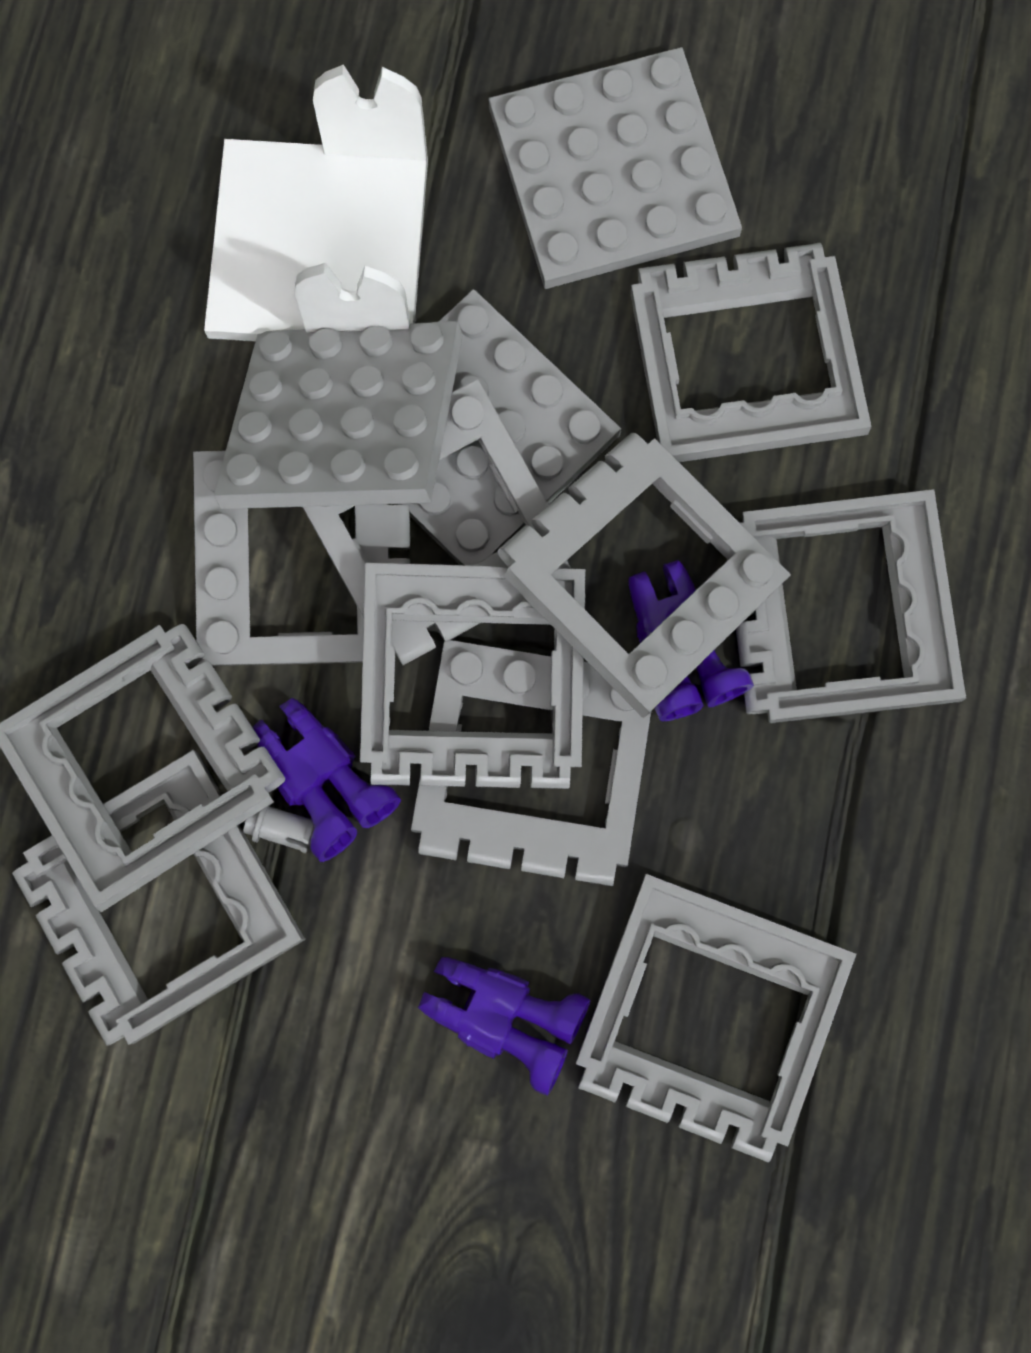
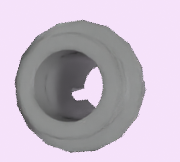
M268 805L245 821L243 833L252 835V841L256 843L262 838L306 853L314 828L311 819Z

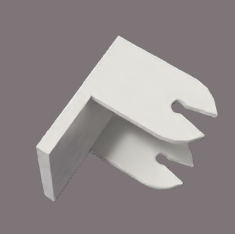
M343 64L326 71L315 80L313 104L323 145L224 139L204 329L207 338L256 341L257 334L265 331L305 329L306 333L317 332L325 328H331L337 332L364 331L372 326H384L388 330L409 329V325L415 323L428 155L422 98L414 84L405 77L382 67L374 91V99H364L359 97V88Z

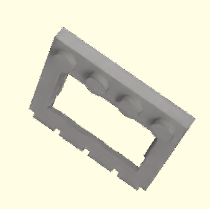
M821 243L784 248L785 263L779 264L776 249L737 254L733 258L734 270L728 271L725 256L683 262V278H677L674 263L638 268L639 284L631 285V300L657 441L678 462L869 434L872 426L835 256L825 257ZM813 297L816 312L815 318L831 388H826L824 392L799 396L796 393L773 396L771 400L746 403L744 400L722 403L720 407L694 410L693 408L681 409L676 384H679L677 364L671 332H666L664 318Z
M476 379L452 392L439 460L478 440L491 462L489 468L513 512H519L525 525L534 529L532 519L544 510L548 503L479 379ZM355 505L302 507L364 618L365 563L369 562L356 538H351L344 522L338 515ZM498 552L472 565L508 567L502 561ZM566 560L559 569H571ZM392 620L391 646H395V653L402 665H405L436 648L427 628L434 624L443 640L447 642L480 623Z
M630 433L605 455V462L598 461L569 487L570 495L562 493L532 519L534 529L528 525L524 526L498 549V555L509 567L504 577L644 718L791 574L655 438L647 444L638 434ZM653 484L672 503L670 507L707 544L711 542L728 561L628 654L551 574L646 488Z
M226 451L193 452L196 641L205 654L204 659L199 661L197 665L203 662H210L212 666L363 662L364 618L358 607V634L333 635V632L278 633V636L250 637L248 508L221 509L214 497ZM389 504L355 505L356 540L368 562L411 564L408 558H390V550L410 549L409 506Z
M934 489L743 512L740 524L778 562L777 539L799 536L810 537L882 527L904 678L880 681V677L828 682L825 683V687L797 690L783 584H781L752 613L755 615V620L742 622L736 628L740 666H761L762 673L750 674L754 686L744 693L747 714L767 713L769 723L962 702L966 699Z
M365 563L360 762L371 763V785L410 786V763L421 764V786L465 787L466 765H475L476 787L520 788L521 766H530V788L569 789L571 767H582L584 658L556 629L554 630V651H551L550 706H553L552 734L389 730L390 702H394L395 646H391L392 620L551 625L504 577L509 567ZM556 569L551 576L585 609V569Z
M185 624L178 625L166 633L158 625L0 723V748L94 907L100 912L108 909L272 804L274 801L269 792L279 787L285 781L284 775L265 747H259L249 754L243 755L259 743L260 738L237 704H231L216 713L217 710L231 701L232 695L210 662H203L197 665L199 661L204 659L205 654ZM151 670L227 792L204 807L200 804L154 833V839L132 852L57 728Z
M452 640L444 641L429 731L461 732L462 724H459V718L463 705V696L553 710V706H550L551 656ZM584 662L583 716L621 722L617 750L613 749L605 804H609L605 828L445 802L448 786H421L419 782L411 827L412 832L421 833L419 854L457 860L460 840L470 841L467 862L510 869L513 850L519 849L524 850L521 871L564 878L567 858L578 859L575 880L613 886L616 866H628L651 712L642 718L588 662Z
M192 750L103 805L119 832H122L163 804L166 805L175 821L200 804L203 807L220 797L222 793L199 753ZM240 825L232 828L193 853L243 943L220 957H217V955L210 957L166 984L168 989L149 1000L101 913L94 907L52 835L23 852L28 862L12 873L30 907H34L49 899L51 905L39 912L36 918L55 953L61 954L72 947L76 948L78 953L62 962V965L82 1002L89 1001L99 994L103 997L104 1001L89 1010L88 1013L106 1046L122 1038L126 1039L128 1045L137 1043L305 940Z
M645 874L576 1060L577 1065L585 1067L578 1088L616 1102L622 1084H629L632 1088L626 1102V1107L666 1123L669 1122L676 1103L685 1107L678 1127L719 1144L722 1143L729 1124L734 1125L737 1129L731 1148L769 1163L777 1143L787 1147L789 1145L856 954ZM653 936L808 996L799 1022L796 1021L778 1070L777 1075H779L771 1101L615 1041L623 1016L628 1017L646 969L647 964L644 963V959Z

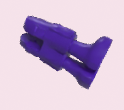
M679 560L663 564L664 576L671 597L658 601L645 571L629 577V591L638 620L636 630L640 643L696 591L687 570ZM715 650L696 667L708 707H715L746 693L754 686L752 677L747 670L743 668H726L718 658ZM687 676L654 709L660 721H671L697 713L702 709L703 702L696 686L691 683Z
M292 697L279 705V707L286 715L294 731L297 730L301 735L302 741L286 751L280 743L281 739L270 730L262 719L252 728L260 738L259 743L256 745L257 748L265 747L285 777V781L277 788L290 806L304 805L311 816L314 828L310 838L311 852L320 862H324L344 851L357 836V829L332 803L322 789L325 783H332L346 801L353 816L363 828L373 827L386 819L399 806L401 799L393 788L387 785H371L351 770L354 758L356 757L354 753L340 739L338 734L330 728L324 727L302 703Z
M441 957L433 972L447 978L458 987L464 986L472 990L464 1009L452 1005L453 1002L445 998H437L424 992L418 1008L432 1020L458 1034V1039L466 1046L492 1059L497 1055H501L504 1050L519 1059L529 1070L531 1087L536 1092L548 1096L561 1072L568 1050L554 1043L530 1036L512 1027V1022L516 1017H519L545 1029L554 1037L571 1044L582 1025L591 1000L581 994H570L561 1001L539 999L529 995L528 981L506 973L504 970L493 968L486 970L454 958Z

